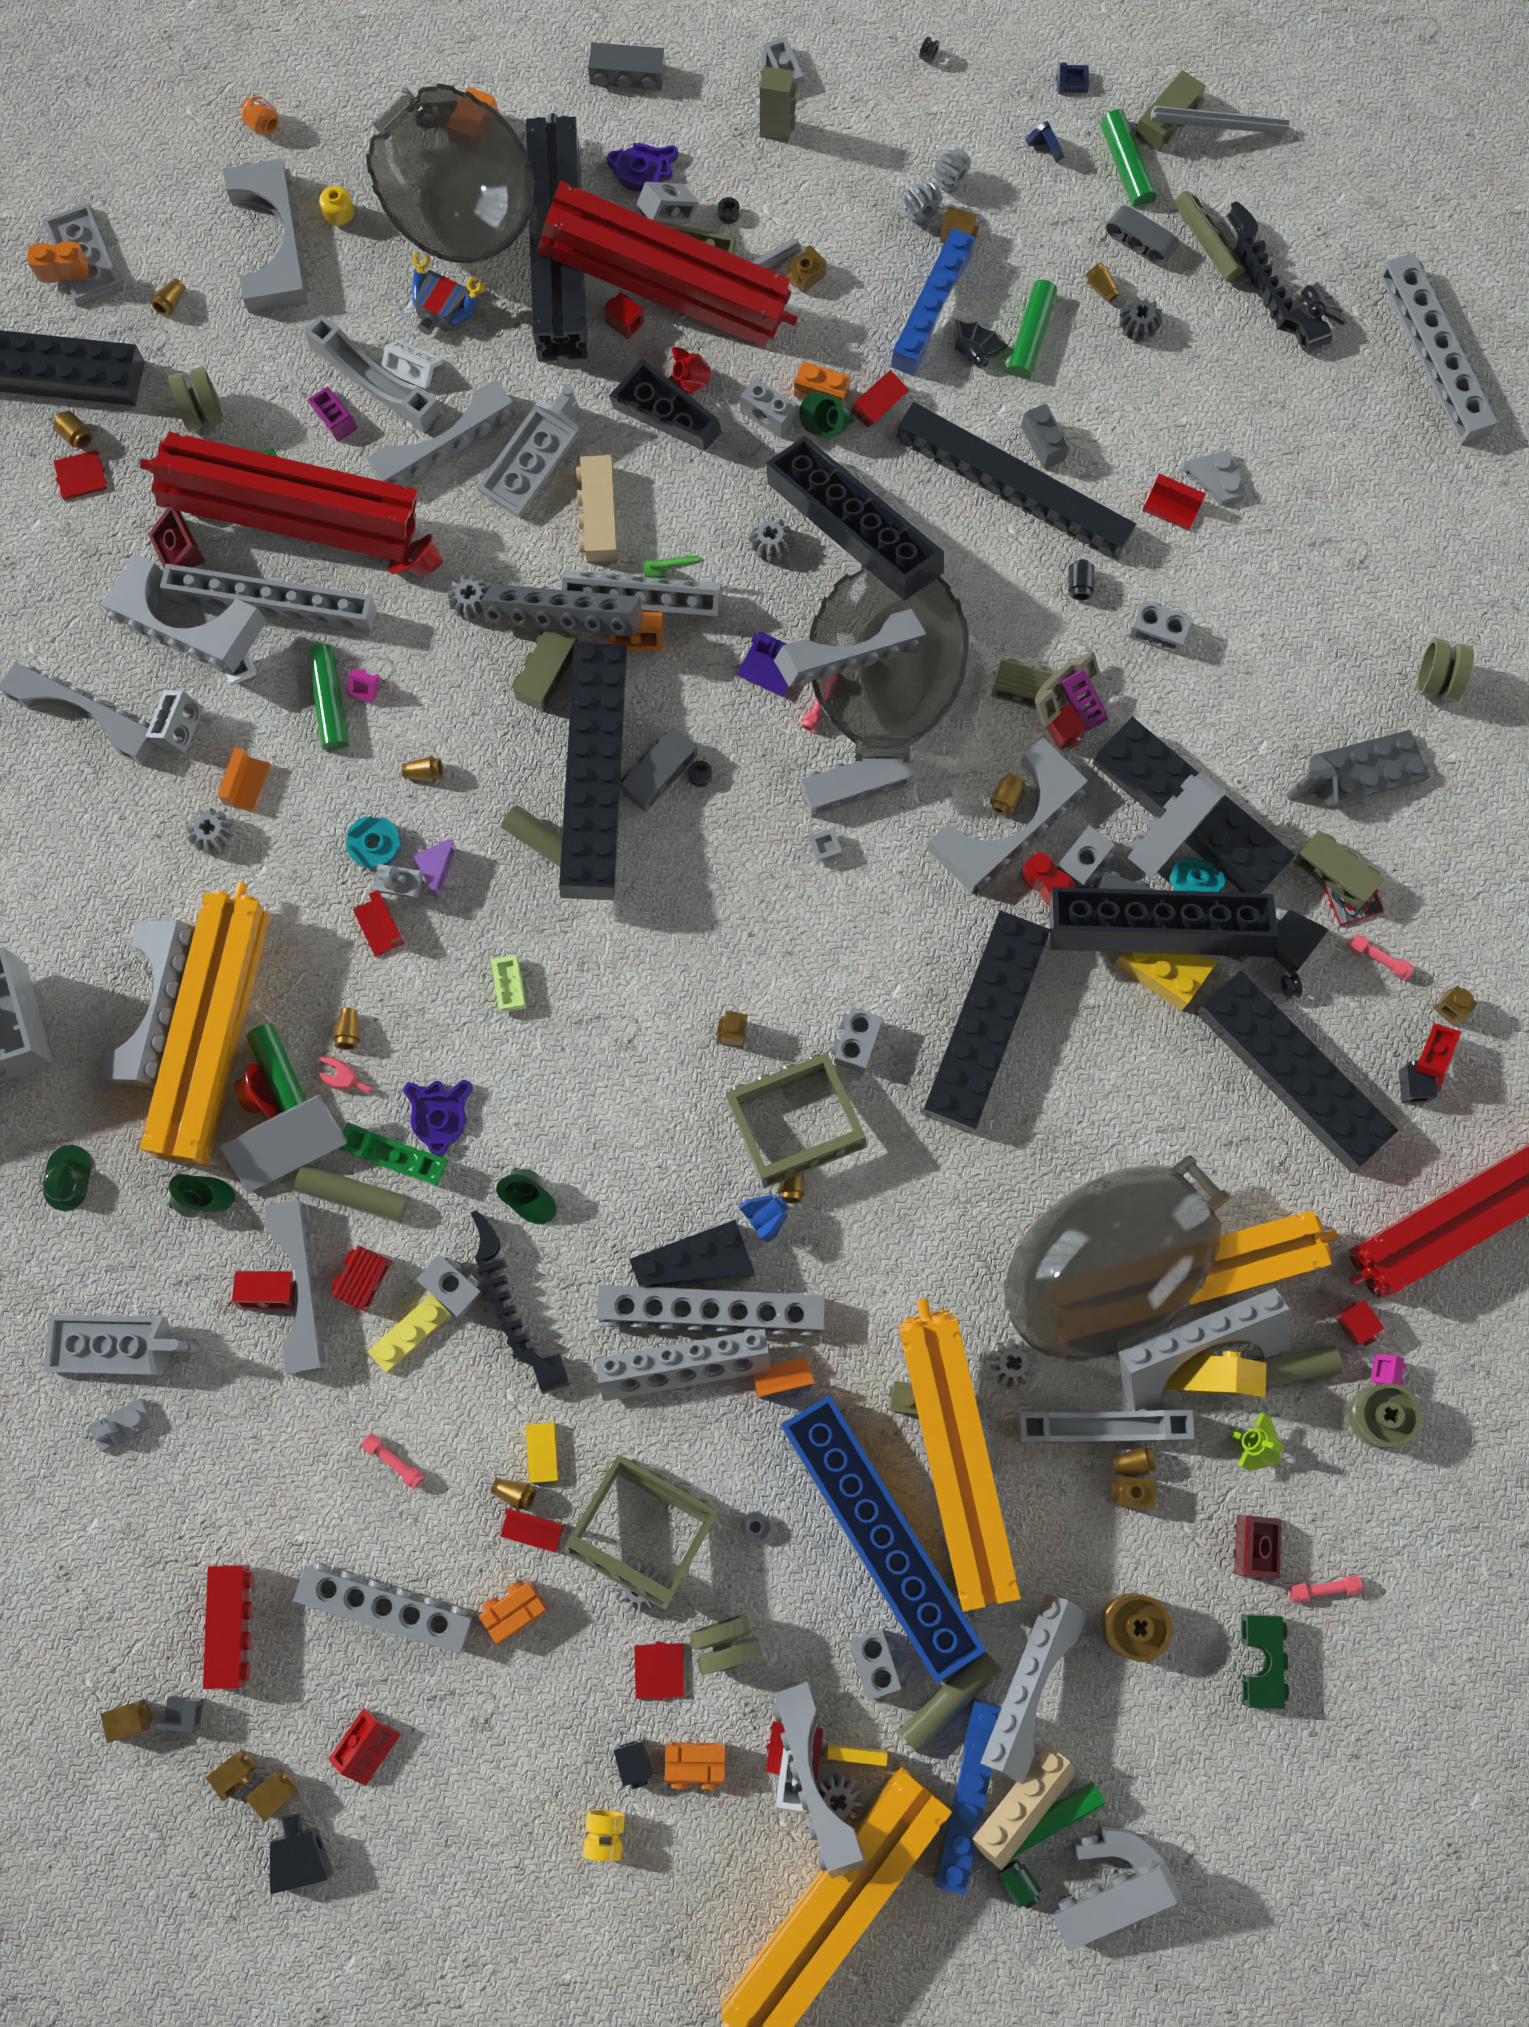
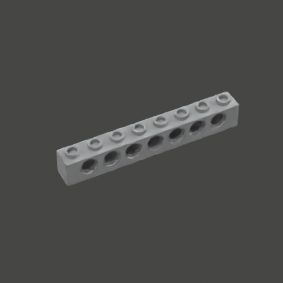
M1414 252L1387 261L1379 276L1461 445L1489 436L1498 423L1496 413L1490 408L1486 400V393L1480 387L1475 371L1465 357V350L1459 344L1454 328L1449 324L1444 314V307L1437 300L1434 287L1424 273L1423 264L1421 261H1418Z
M172 564L165 565L160 589L168 601L227 610L233 601L238 599L256 607L263 616L372 633L377 612L376 605L370 595Z
M599 1285L597 1320L603 1321V1326L620 1327V1322L631 1323V1328L647 1329L648 1324H659V1329L676 1330V1325H688L687 1330L704 1331L705 1326L716 1327V1332L732 1333L733 1328H744V1332L772 1329L773 1335H789V1330L801 1331L800 1336L817 1337V1332H823L825 1295ZM624 1300L634 1302V1310L628 1315L619 1312V1305ZM653 1301H658L663 1306L662 1312L657 1316H651L647 1313V1306ZM684 1302L690 1305L691 1312L688 1316L679 1317L675 1314V1308L679 1303ZM708 1304H715L719 1308L718 1316L713 1319L706 1318L703 1315L704 1307ZM737 1305L744 1306L748 1312L747 1316L743 1320L734 1319L731 1315L733 1307ZM768 1306L774 1309L776 1316L772 1321L767 1322L760 1318L759 1312L763 1307ZM792 1308H799L804 1314L803 1320L798 1323L791 1322L787 1316L788 1311Z

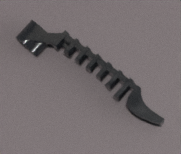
M1238 201L1231 203L1230 213L1226 217L1237 234V245L1234 251L1247 269L1245 274H1248L1251 278V284L1257 288V295L1261 296L1264 300V307H1268L1270 317L1275 319L1277 329L1282 328L1294 334L1300 347L1305 352L1330 344L1332 333L1326 321H1323L1322 318L1312 319L1301 312L1300 308L1291 310L1293 306L1291 297L1284 299L1286 295L1285 287L1277 288L1279 284L1278 276L1271 277L1272 266L1271 264L1266 265L1268 263V255L1265 252V241L1261 240L1253 243L1254 237L1258 232L1257 221Z
M477 1210L470 1212L480 1235L479 1248L474 1256L478 1264L477 1270L479 1275L483 1277L484 1288L490 1294L489 1300L495 1306V1315L502 1323V1332L507 1335L508 1339L506 1341L513 1350V1359L516 1361L523 1360L533 1366L542 1394L569 1386L570 1382L560 1353L541 1358L537 1354L535 1347L527 1349L526 1342L530 1341L528 1333L515 1335L514 1330L524 1327L522 1319L519 1318L510 1322L508 1316L517 1313L516 1306L513 1304L504 1307L502 1301L512 1298L510 1291L506 1290L498 1293L496 1287L508 1283L507 1277L502 1275L492 1279L490 1275L492 1272L507 1268L506 1260L502 1259L486 1265V1261L498 1255L501 1246L500 1240L489 1222Z

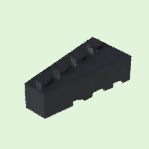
M643 358L609 395L615 410L706 451L722 433L717 417Z
M736 1220L629 1259L639 1287H661L755 1276L754 1268Z

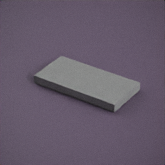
M90 203L42 220L52 245L64 241L76 242L80 245L88 260V277L80 281L66 280L76 306L124 289Z
M320 1094L221 1143L219 1147L247 1193H250L345 1145L347 1140Z

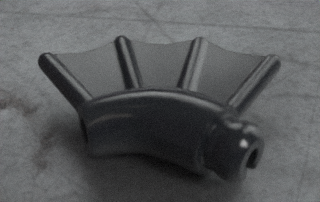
M1319 282L1312 286L1308 285L1302 290L1301 295L1308 304L1311 316L1318 319L1325 315L1341 325L1346 324L1342 317V309L1335 304L1333 296L1322 289Z
M955 319L957 339L954 350L966 354L977 368L981 369L982 365L984 368L987 367L989 364L987 356L1008 348L1007 344L999 340L995 331L982 328L978 322L964 323Z

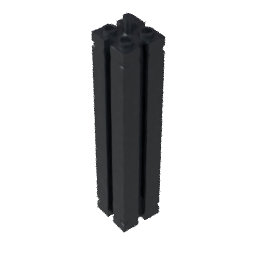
M551 113L548 115V123L546 118L543 117L526 119L533 338L538 361L558 360V356H567L568 360L588 359L585 273L555 261L550 256H543L537 253L544 222L560 181L569 184L572 188L581 189L580 145L576 116L558 117L556 114Z

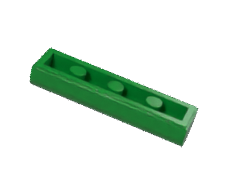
M1121 109L1112 110L1102 118L1100 125L1131 205L1134 207L1155 201L1157 197L1156 191L1126 115Z
M1037 280L1033 284L1007 368V374L1031 380L1058 291L1057 286L1048 280Z
M316 644L307 649V657L321 746L323 751L349 746L334 649L328 644Z
M267 1023L249 1031L246 1037L280 1114L307 1101L274 1025Z
M1090 1782L1052 1804L1011 1859L1103 1806L1105 1801L1095 1784Z

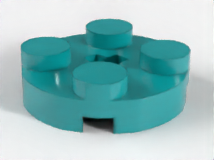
M363 817L350 827L347 834L346 849L350 857L357 865L370 871H376L378 864H391L402 848L400 835L391 821L383 817ZM371 837L373 839L380 838L379 846L368 848L367 846L370 844L368 839Z
M1189 857L1185 858L1182 863L1178 864V861L1175 862L1170 873V882L1174 887L1173 891L1222 892L1225 885V877L1221 871L1218 874L1213 870L1215 865L1204 859Z

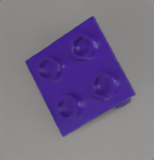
M759 631L754 634L751 641L753 644L736 676L784 697L789 686L774 660L783 645L787 643Z

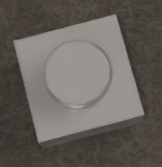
M834 828L808 836L816 863L842 856V850Z

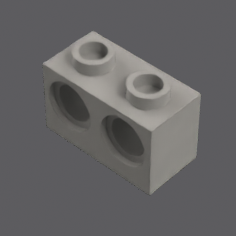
M1143 600L1129 638L1178 655L1193 618L1180 610L1173 611L1162 607L1158 602ZM1144 618L1153 620L1154 624L1147 623ZM1169 627L1176 628L1179 633L1171 632Z
M164 690L145 738L167 753L185 754L204 707L183 691Z
M852 1007L850 1014L844 1013L839 1028L844 1030L841 1040L835 1039L831 1054L836 1055L834 1064L865 1074L883 1017ZM860 1021L865 1023L868 1029L860 1033L854 1030L853 1024ZM847 1047H855L859 1051V1055L855 1058H849L845 1055L844 1050Z
M878 1629L848 1640L868 1701L902 1689L900 1681L904 1680L900 1664H893L890 1652L895 1651L890 1634L884 1635L883 1630ZM872 1640L879 1642L881 1646L880 1653L875 1657H869L865 1654V1646ZM879 1670H886L890 1674V1680L884 1686H878L874 1682V1676Z

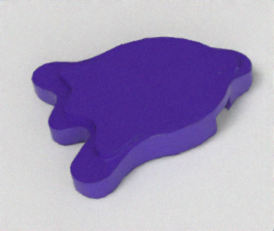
M633 143V147L625 151L622 148L609 152L607 164L614 171L621 185L633 191H642L645 182H660L661 179L669 180L672 178L670 164L678 158V149L674 145L656 148L648 144Z
M461 1080L449 1092L444 1090V1085L441 1081H434L424 1088L409 1082L403 1088V1092L410 1100L412 1107L410 1116L412 1130L434 1155H444L449 1146L459 1139L465 1129V1102L473 1091V1085L467 1080Z

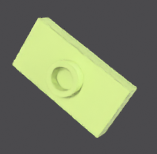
M518 955L491 959L499 1012L505 1013L527 1009Z

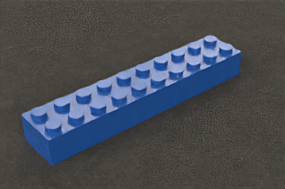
M830 1394L780 1425L932 1679L938 1683L986 1651Z

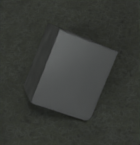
M169 1696L167 1698L164 1721L158 1723L157 1730L191 1733L199 1730L204 1698Z

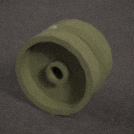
M204 366L191 369L190 379L192 387L186 376L182 373L168 377L177 409L189 433L202 429L203 422L200 412H202L206 422L211 426L224 423L216 389Z
M1433 638L1421 661L1417 678V694L1434 697L1439 692L1441 700L1457 703L1462 697L1470 678L1474 660L1473 647L1457 643L1451 649L1449 641Z
M1383 1383L1361 1389L1353 1397L1348 1408V1421L1353 1433L1361 1442L1376 1448L1400 1447L1410 1443L1418 1435L1422 1425V1409L1417 1398L1408 1389L1398 1384Z
M750 1613L738 1615L689 1633L693 1649L713 1648V1650L700 1655L697 1659L701 1675L730 1670L762 1655L758 1639L747 1638L739 1641V1637L751 1633L754 1629Z

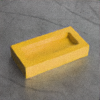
M555 1422L526 1425L529 1483L559 1481Z
M827 1743V1759L880 1766L887 1765L888 1753L886 1750Z

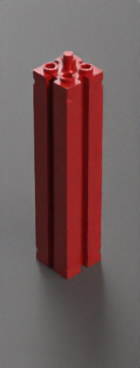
M560 181L544 222L542 236L537 249L538 254L550 256L555 261L744 340L754 341L756 345L765 347L768 339H774L777 328L782 321L795 326L798 316L784 311V307L787 305L792 292L788 289L790 278L783 275L779 276L772 270L579 188H572L569 184Z
M171 431L168 432L164 441H160L156 458L153 457L151 460L142 458L140 461V469L148 470L153 474L154 480L151 491L152 494H155L156 506L171 507L173 510L384 559L391 558L393 561L401 563L405 560L409 542H411L416 530L417 513H415V509L417 506L418 489L402 488L401 485L188 435L181 436L179 433Z
M1529 1143L1375 1233L1363 1242L1348 1249L1351 1254V1263L1357 1270H1361L1349 1277L1351 1284L1357 1287L1365 1282L1368 1290L1373 1295H1377L1378 1298L1397 1293L1407 1285L1412 1284L1528 1215Z

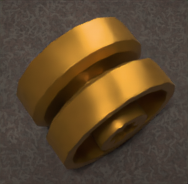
M1138 1593L1121 1594L1111 1600L1103 1612L1101 1621L1103 1637L1108 1646L1120 1656L1137 1662L1152 1661L1162 1655L1170 1644L1173 1632L1171 1617L1165 1607L1156 1599ZM1137 1621L1139 1622L1140 1628L1138 1631L1133 1632L1136 1628L1133 1623Z

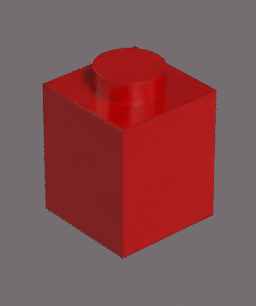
M622 292L615 298L612 297L607 301L604 308L606 323L628 340L645 323L643 308Z
M1070 703L1060 708L1061 714L1046 727L1059 750L1067 746L1071 749L1079 745L1083 741L1082 739L1087 730Z
M1366 1300L1358 1301L1334 1316L1353 1346L1363 1343L1366 1347L1380 1338L1377 1333L1385 1329Z

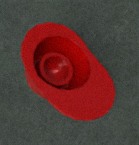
M427 534L423 538L409 543L403 563L391 559L388 565L389 573L397 574L406 570L422 577L443 564V559L439 555L440 553L436 546L432 543V534Z
M255 1063L249 1064L245 1075L234 1083L238 1101L247 1112L252 1114L264 1113L271 1119L279 1115L280 1112L259 1065Z

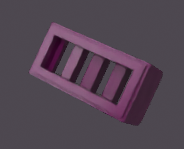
M328 386L307 400L336 441H341L357 430L358 427L353 417ZM331 399L329 402H327L326 404H324V405L321 406L320 408L318 407V406H320L321 404H323L324 402H326L327 400Z
M1084 669L1061 681L1067 700L1074 707L1087 729L1086 731L1109 719ZM1082 682L1083 686L1077 688L1074 691L1072 690L1071 687ZM1085 692L1087 694L1079 700L1076 698ZM1090 702V706L1082 709V706Z

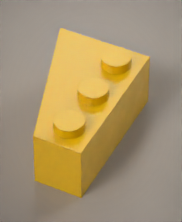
M1123 952L1114 965L1182 1011L1218 961L1201 955Z
M1201 1351L1198 1353V1356H1192L1174 1371L1163 1390L1198 1394H1228L1229 1396H1238L1239 1394L1265 1398L1267 1363L1241 1358L1240 1352L1223 1351V1356H1215L1213 1351Z

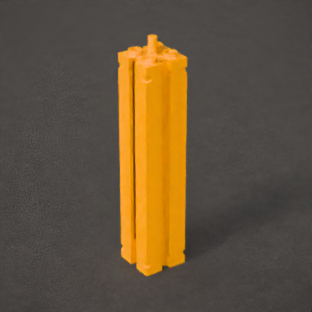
M242 882L237 883L233 899H230L231 895L229 893L217 890L214 891V894L204 892L203 907L199 911L144 1129L145 1136L142 1138L140 1145L142 1151L149 1153V1155L155 1158L210 1167L211 1152L215 1147L266 938V928L270 921V915L263 910L264 907L260 905L257 899L246 895L248 884Z
M1313 1210L1298 1215H1292L1053 1283L1045 1291L1051 1310L1055 1315V1323L1061 1342L1065 1343L1332 1265L1330 1261L1332 1259V1252L1327 1243L1338 1240L1337 1231L1332 1229L1322 1232L1323 1227L1320 1218L1317 1215L1315 1216Z
M928 1298L918 1299L916 1301L920 1316L904 1318L903 1323L898 1324L962 1611L986 1607L985 1604L993 1602L1001 1604L1021 1599L958 1319L955 1313H949L948 1309L931 1313Z
M899 1764L892 1777L885 1783L852 1827L858 1837L866 1867L833 1879L827 1870L823 1872L820 1870L734 1985L733 1990L722 2001L723 2010L721 2011V2018L724 2020L722 2022L724 2027H794L939 1831L941 1824L950 1816L952 1811L948 1804L901 1764Z

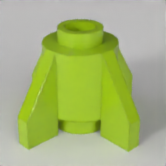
M1264 1413L1259 1414L1255 1423L1258 1429H1249L1244 1435L1231 1430L1229 1436L1242 1443L1245 1452H1243L1238 1465L1248 1471L1274 1466L1282 1459L1284 1454L1283 1444L1279 1441L1272 1419Z

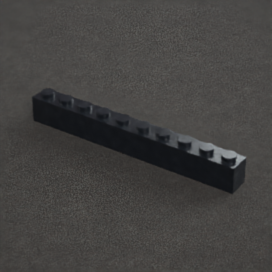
M915 402L912 403L898 425L896 438L907 447L912 446L921 451L925 457L941 462L947 469L961 473L970 482L981 484L992 494L1001 495L1010 500L1014 506L1030 511L1036 518L1050 522L1059 531L1070 533L1077 537L1081 543L1090 544L1107 557L1118 559L1134 532L1135 522Z

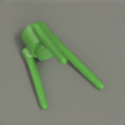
M698 555L665 560H645L644 576L667 578V567L699 563L701 558Z

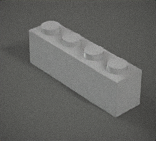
M891 747L882 750L879 755L873 757L868 755L859 757L854 763L848 765L843 763L834 765L829 771L823 773L818 771L811 772L804 779H801V790L812 817L911 785L913 775L902 747L898 749Z
M1203 772L1195 777L1191 774L1181 785L1184 791L1178 798L1173 795L1163 807L1167 811L1161 818L1157 815L1146 827L1150 830L1143 838L1140 835L1130 846L1133 851L1128 858L1151 878L1160 872L1227 794Z
M1149 1860L1138 1866L1139 1871L1134 1874L1120 1873L1111 1879L1112 1883L1105 1887H1102L1099 1883L1084 1891L1085 1895L1078 1899H1075L1074 1895L1058 1902L1059 1907L1052 1916L1069 1951L1178 1904L1182 1895L1165 1861L1163 1860L1155 1864L1154 1860Z

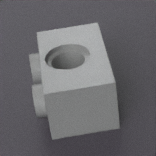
M645 182L636 204L649 219L656 222L690 224L699 201L684 184Z
M757 378L753 379L740 396V412L779 438H782L796 421L797 404Z
M1088 826L1059 862L1057 870L1070 876L1076 888H1083L1084 885L1089 888L1098 877L1095 871L1100 865L1105 868L1114 855L1111 853V850L1115 844L1094 828ZM1080 857H1089L1092 860V864L1086 865L1082 863Z
M438 1254L416 1280L455 1316L462 1319L483 1296L484 1293L479 1290L482 1284L470 1273L467 1277L462 1275L458 1271L461 1265L450 1255L445 1259ZM456 1277L459 1281L458 1288L453 1292H447L445 1288L447 1280Z

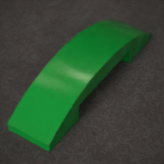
M349 1122L346 1123L342 1132L347 1143L338 1148L381 1167L438 1186L448 1162L445 1158L423 1150L420 1151Z

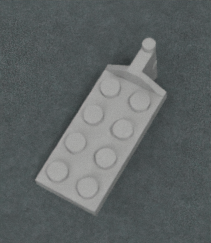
M566 384L563 386L561 394L553 405L540 401L536 403L477 486L480 493L519 518L581 433L580 428L572 421L575 415L580 413V408L571 385Z
M49 1315L43 1372L162 1375L171 1353L197 1354L200 1352L201 1346L196 1342L172 1339L168 1318Z

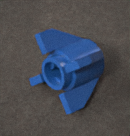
M772 1193L768 1196L747 1199L738 1206L755 1228L760 1239L763 1242L766 1240L767 1243L778 1235L785 1219L788 1217L786 1210L789 1209L788 1205L780 1195L775 1198Z

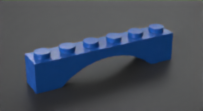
M954 228L951 229L893 349L892 368L912 376L915 375L942 309L955 284L963 275L972 256L974 236Z
M977 1699L972 1701L959 1776L951 1807L952 1813L948 1819L933 1875L935 1887L964 1895L966 1893L976 1847L972 1838L980 1829L992 1770L980 1764L1002 1706Z

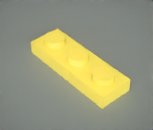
M430 1294L367 1352L386 1373H389L448 1319L451 1314L436 1297Z

